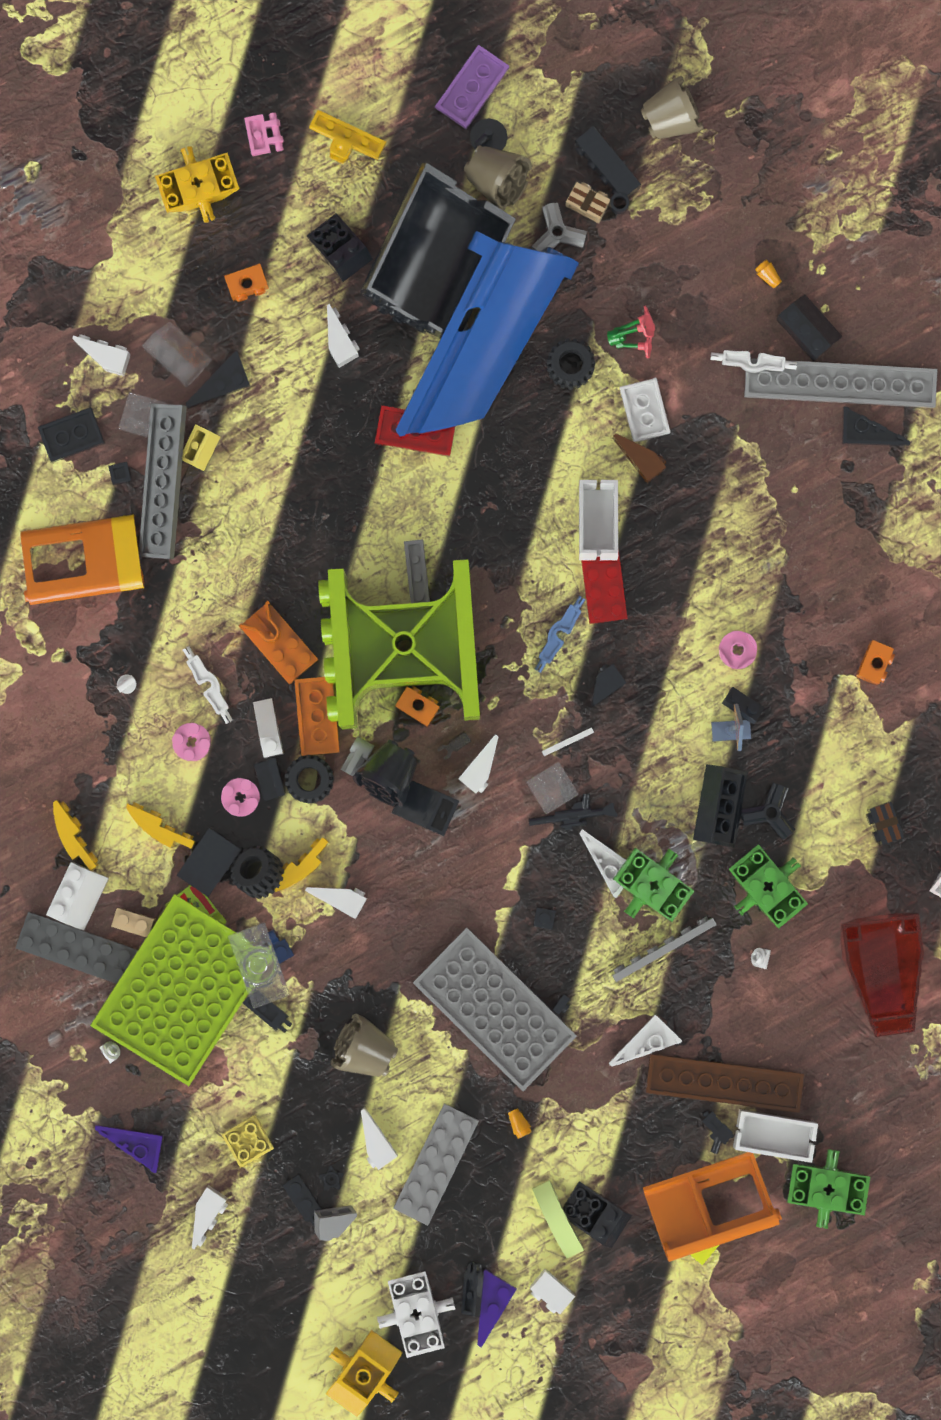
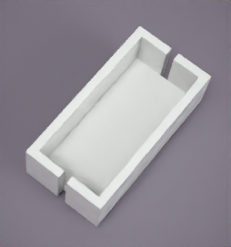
M579 480V560H596L597 557H600V560H617L618 480H601L600 490H596L597 480Z
M739 1109L736 1126L740 1131L736 1130L733 1144L735 1150L812 1163L815 1145L809 1143V1139L816 1141L818 1123Z

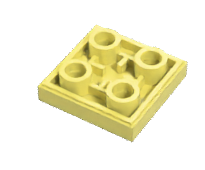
M256 1115L221 1134L240 1168L274 1149Z

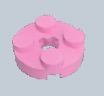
M732 631L721 640L719 656L726 666L732 669H743L755 660L757 644L750 634L742 631ZM734 645L743 647L741 655L733 653Z
M196 723L184 724L175 731L172 737L173 749L184 760L198 761L209 752L211 746L210 734L203 726ZM189 737H192V739L195 737L197 740L195 742L196 746L193 748L191 745L190 747L187 746Z
M237 778L228 782L223 788L221 801L223 807L230 814L243 817L255 811L260 801V793L257 786L250 780ZM238 792L246 795L243 803L235 799V796H238L236 795Z

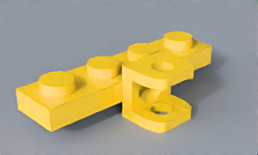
M317 110L309 126L310 129L333 139L330 145V158L341 164L348 160L352 149L378 160L386 145V141L320 110Z

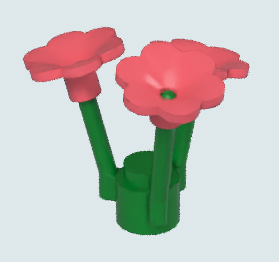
M645 305L643 306L644 315L638 317L637 320L607 332L610 346L616 345L617 349L626 347L645 350L646 357L650 358L655 325ZM640 323V325H637V327H635V328H631V329L625 330V329H627V328H629V327H632V326H634V325ZM633 332H644V335L647 337L646 342H638V344L623 343V341H626V334Z

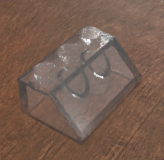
M171 322L155 331L142 345L148 354L186 388L212 361L209 356Z

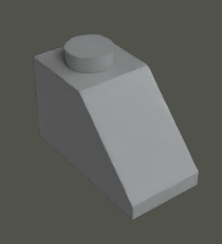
M352 1205L314 1211L315 1234L319 1240L323 1241L338 1238L357 1217L356 1211Z

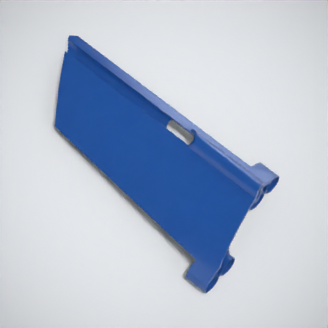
M476 231L468 249L478 253L482 258L396 428L398 435L426 433L484 418L563 278L566 277L571 280L579 262L548 247L546 252L498 242ZM471 308H481L472 327L467 331H458L466 312Z

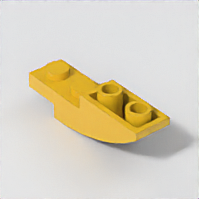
M54 801L55 824L67 853L72 860L80 857L89 870L93 871L99 866L96 863L99 860L92 851L90 853L85 848L87 844L83 838L76 836L82 831L80 829L81 823L75 816L71 817L68 813L70 809L64 801Z
M135 802L132 805H126V809L135 822L155 840L170 848H173L175 842L191 849L194 848L196 841L192 840L194 836L185 832L180 835L175 832L176 828L166 824L162 827L164 819L160 817L161 813L150 810L149 813L143 810L144 806Z
M324 837L321 840L317 838L310 846L312 850L309 854L304 853L298 860L300 864L298 866L294 862L290 864L286 862L283 865L284 874H282V877L284 878L283 881L279 882V888H275V892L297 884L317 869L322 863L317 856L329 844Z

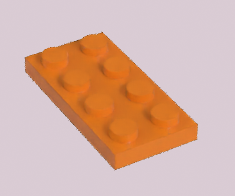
M325 677L294 680L301 756L340 753L337 721L330 722L327 715L326 698L327 696H335L334 683H327Z

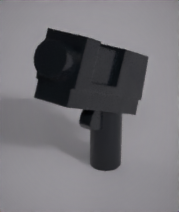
M706 1110L703 1113L705 1118L702 1122L713 1132L710 1137L714 1140L710 1152L718 1154L721 1143L726 1145L728 1140L733 1138L734 1135L716 1117L713 1111Z

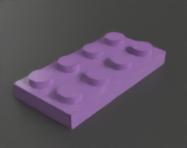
M478 45L435 108L467 129L510 66Z

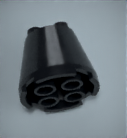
M388 739L357 769L353 775V780L358 786L361 787L363 785L370 792L369 795L392 807L395 804L402 807L407 800L418 763L417 759L413 757L415 753L406 747L402 749L395 741Z

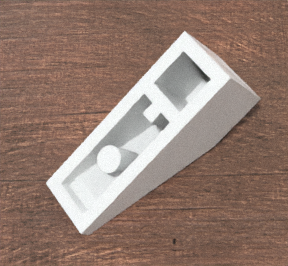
M272 698L253 702L264 758L283 755L284 751Z
M497 735L490 740L458 778L475 794L478 791L482 793L489 785L486 781L489 778L498 741Z
M307 887L305 889L306 892L354 919L357 918L367 900L364 897L365 893L357 888L354 891L351 889Z
M364 1107L361 1110L367 1155L369 1156L367 1160L372 1168L377 1167L379 1170L398 1157V1154Z

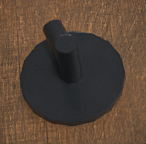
M490 118L477 122L470 134V141L474 150L478 146L503 150L508 139L507 130L503 124Z

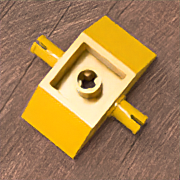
M192 146L187 147L189 155H187L185 148H182L180 151L185 166L155 176L166 212H183L200 208L203 221L209 222L207 214H209L210 220L213 221L215 216L210 204L223 200L239 190L228 153L196 162ZM200 182V187L197 188L195 183Z
M373 1330L368 1333L353 1356L349 1357L338 1347H335L329 1357L342 1365L343 1370L328 1389L326 1395L355 1416H358L376 1393H380L392 1403L399 1392L387 1385L385 1380L403 1352ZM360 1372H367L368 1378L366 1376L361 1378Z

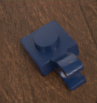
M274 929L267 933L269 940L273 944L268 949L277 965L294 956L286 939L280 941Z

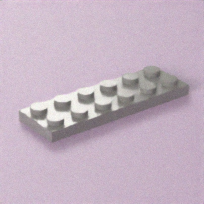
M444 1103L393 1209L427 1226L429 1225L479 1122L478 1119Z

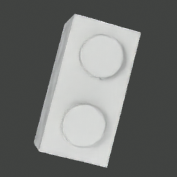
M546 1269L530 1285L532 1296L538 1301L544 1300L547 1303L546 1307L552 1313L558 1312L561 1314L575 1297V1294Z

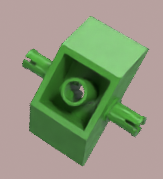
M758 844L729 868L737 882L747 893V896L734 906L736 910H739L738 912L741 916L756 905L779 929L808 905L788 880V876L801 867L799 863L793 865L797 862L794 857L781 868L777 867ZM764 882L772 884L770 891H764Z
M634 848L613 878L615 882L633 894L634 898L626 910H624L625 913L635 918L643 904H647L673 922L694 892L693 889L669 873L670 870L668 869L678 857L675 852L668 848L660 862L656 863L637 848Z
M827 1149L826 1166L793 1164L787 1203L819 1209L816 1227H823L825 1229H828L829 1216L832 1210L865 1216L870 1176L839 1170L837 1164L840 1151L834 1150L833 1153L832 1149ZM828 1184H830V1187L832 1189L831 1191L826 1193V1191L823 1190V1188L827 1187Z

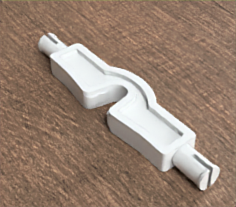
M724 350L723 354L711 352L710 360L722 361V365L741 367L745 371L753 373L763 370L782 372L784 368L795 370L797 368V362L785 361V357L760 353L757 363L752 364L750 352Z
M190 646L184 648L183 651L188 658L187 664L197 684L201 685L208 681L211 683V687L204 691L206 699L210 702L218 715L221 714L226 724L229 721H233L227 711L229 706L220 693V683L216 676L207 671L200 657L194 655Z

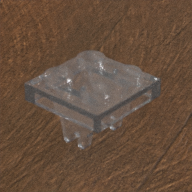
M129 392L118 429L148 438L151 404L167 403Z
M559 762L526 782L545 814L550 813L579 795Z

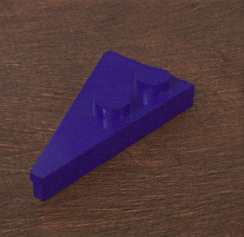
M95 1125V1130L100 1135L116 1144L118 1148L134 1157L136 1161L145 1165L150 1171L157 1173L163 1135Z
M486 1269L483 1271L484 1277L477 1345L481 1348L517 1290L516 1287Z

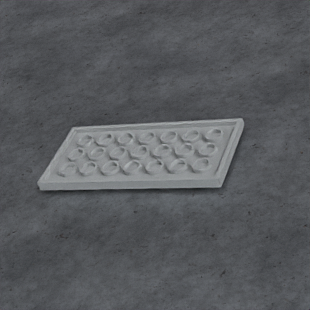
M468 928L413 982L522 1091L577 1037Z

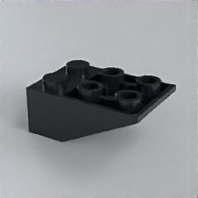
M337 213L307 235V238L342 282L373 260L367 247Z
M412 780L407 800L402 807L395 804L392 814L444 836L460 801Z
M580 1181L563 1206L569 1222L603 1246L609 1248L614 1246L632 1217L627 1211Z

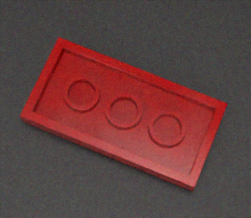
M381 405L375 444L450 457L455 426L426 433H409L405 436H399L396 428L405 409Z
M619 549L617 560H600V557H597L596 560H581L589 624L628 619Z

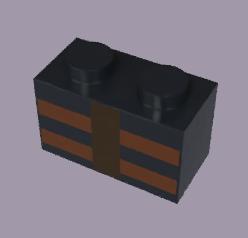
M891 801L867 809L866 818L869 825H873L874 832H872L876 843L879 842L881 846L904 838Z

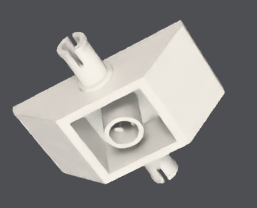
M426 1271L389 1280L388 1285L395 1311L391 1314L377 1316L379 1328L382 1329L396 1324L399 1326L407 1358L445 1348L438 1315L442 1312L455 1310L453 1297L436 1302L433 1299ZM413 1309H417L418 1312L421 1311L418 1317L412 1315Z

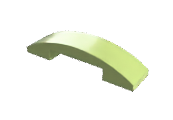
M546 1181L532 1188L541 1211L565 1257L569 1258L584 1251L576 1232H574L558 1200L551 1181Z

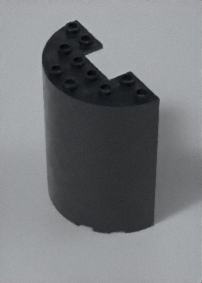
M422 163L411 182L360 292L370 303L378 307V312L384 315L390 314L395 322L400 324L404 322L415 327L421 333H429L439 337L441 340L482 258L478 253L468 249L475 232L478 231L495 241L505 243L516 218L487 200L475 199L456 187L457 181L430 164ZM474 308L466 312L458 331L462 332Z

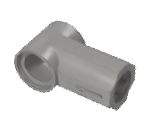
M357 737L341 770L353 776L364 761L368 759L374 745Z

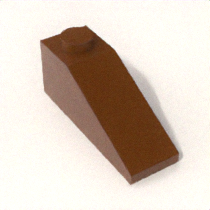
M617 433L613 435L612 439L646 483L666 469V461L660 454L657 456L654 451Z

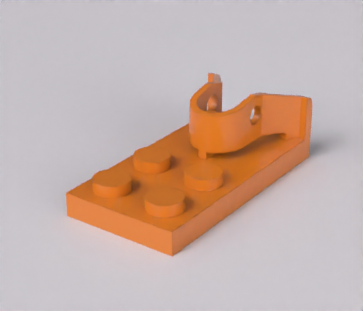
M269 601L265 602V605L243 624L238 625L289 685L318 661L317 657Z

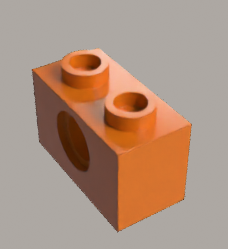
M261 264L224 276L233 301L241 302L248 299L250 295H262L269 289ZM250 280L252 281V286L244 288L242 287L243 282Z
M870 641L855 677L875 685H879L880 682L883 683L888 673L885 671L888 664L891 665L895 654H892L894 649L877 641ZM874 658L881 661L879 669L874 668L872 665Z
M414 686L412 688L406 687L395 707L428 727L440 708L437 705L438 701L430 696L428 698L421 695L422 691ZM416 700L423 701L424 707L422 710L418 711L413 708V703Z

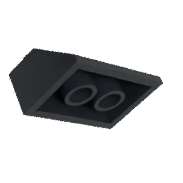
M805 294L789 305L776 319L813 362L843 337Z

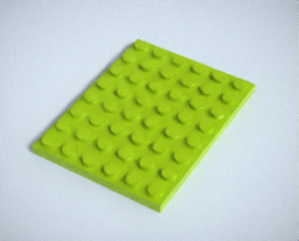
M174 894L90 1026L187 1086H190L271 959L272 954Z

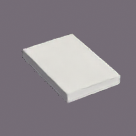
M657 378L619 387L633 442L671 433Z

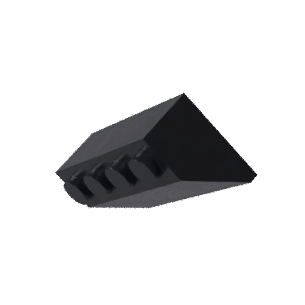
M706 764L693 840L735 848L748 772Z

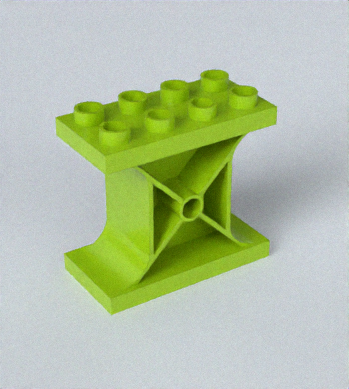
M469 560L453 561L454 576L452 585L446 595L433 602L365 606L359 604L350 596L344 569L328 570V580H318L320 603H322V607H330L331 618L321 619L322 640L325 645H333L334 657L324 658L325 681L327 683H336L337 696H327L326 698L327 715L330 722L338 721L339 727L342 730L358 729L357 709L360 701L368 692L379 688L433 684L446 685L458 694L463 704L464 721L480 720ZM402 640H409L413 643L411 649L406 652L399 651L397 645Z

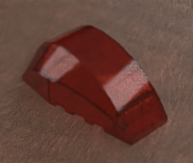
M892 913L856 918L842 923L840 929L842 959L875 1037L915 1032L917 1000L920 990L919 983L922 973L921 966L924 956L919 914Z

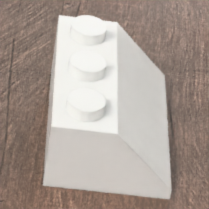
M71 862L46 915L84 931L109 878L90 871L88 868L75 862Z

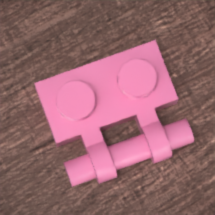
M276 113L269 114V121H264L263 114L244 118L252 156L271 153L269 145H275L277 152L284 150L282 144L284 139L279 129L281 126L280 120L277 119ZM272 128L273 137H267L266 129Z

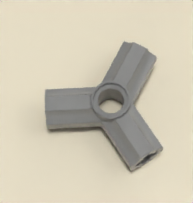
M550 203L543 206L542 210L548 231L531 248L536 251L546 252L548 247L554 249L559 243L583 248L587 231L565 226L558 203ZM560 229L563 234L561 236H554L552 231Z

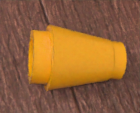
M767 259L755 268L757 275L772 288H775L782 282L773 264L768 262Z
M518 1108L508 1113L513 1133L518 1139L532 1132L530 1129L531 1125Z

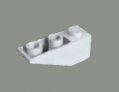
M328 304V346L332 357L340 368L359 357L357 351L360 349L355 340L351 341L348 337L350 332L345 323L341 325L338 319L341 316L336 307L332 309L330 304Z
M85 335L73 336V340L105 371L121 376L125 375L130 358V353L126 351L127 348L120 345L111 347L108 346V342L97 340V342L90 341V337Z
M209 1185L196 1203L192 1241L193 1249L197 1245L202 1246L207 1238L204 1235L207 1229H213L217 1223L215 1217L218 1213L222 1214L228 1206L225 1203L228 1198Z

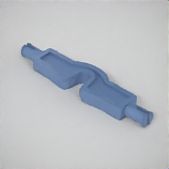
M578 596L574 605L569 606L562 619L551 627L548 633V642L540 653V660L534 668L536 671L540 667L538 672L541 673L545 665L551 663L556 653L563 646L564 641L558 638L556 633L558 631L566 634L571 633L576 620L581 614L580 608L586 599L583 598L581 600L582 597Z

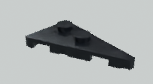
M235 351L186 402L188 409L250 387L238 351Z
M843 407L842 444L910 445V441L900 434L897 435L883 425L850 410L849 407Z

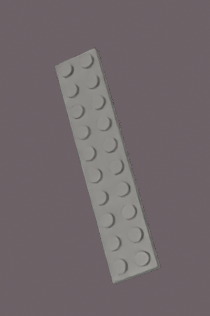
M750 359L752 364L757 363V359ZM792 361L797 362L796 370L784 368L782 372L763 370L753 373L745 371L744 397L924 408L936 407L937 369Z

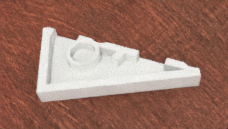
M582 829L579 833L613 897L617 898L623 887L615 882L613 878L626 860Z
M654 1015L617 1053L609 1064L611 1066L619 1065L679 1044L682 1040Z

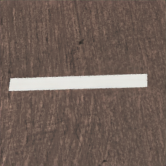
M591 727L543 750L542 753L546 756L594 733Z

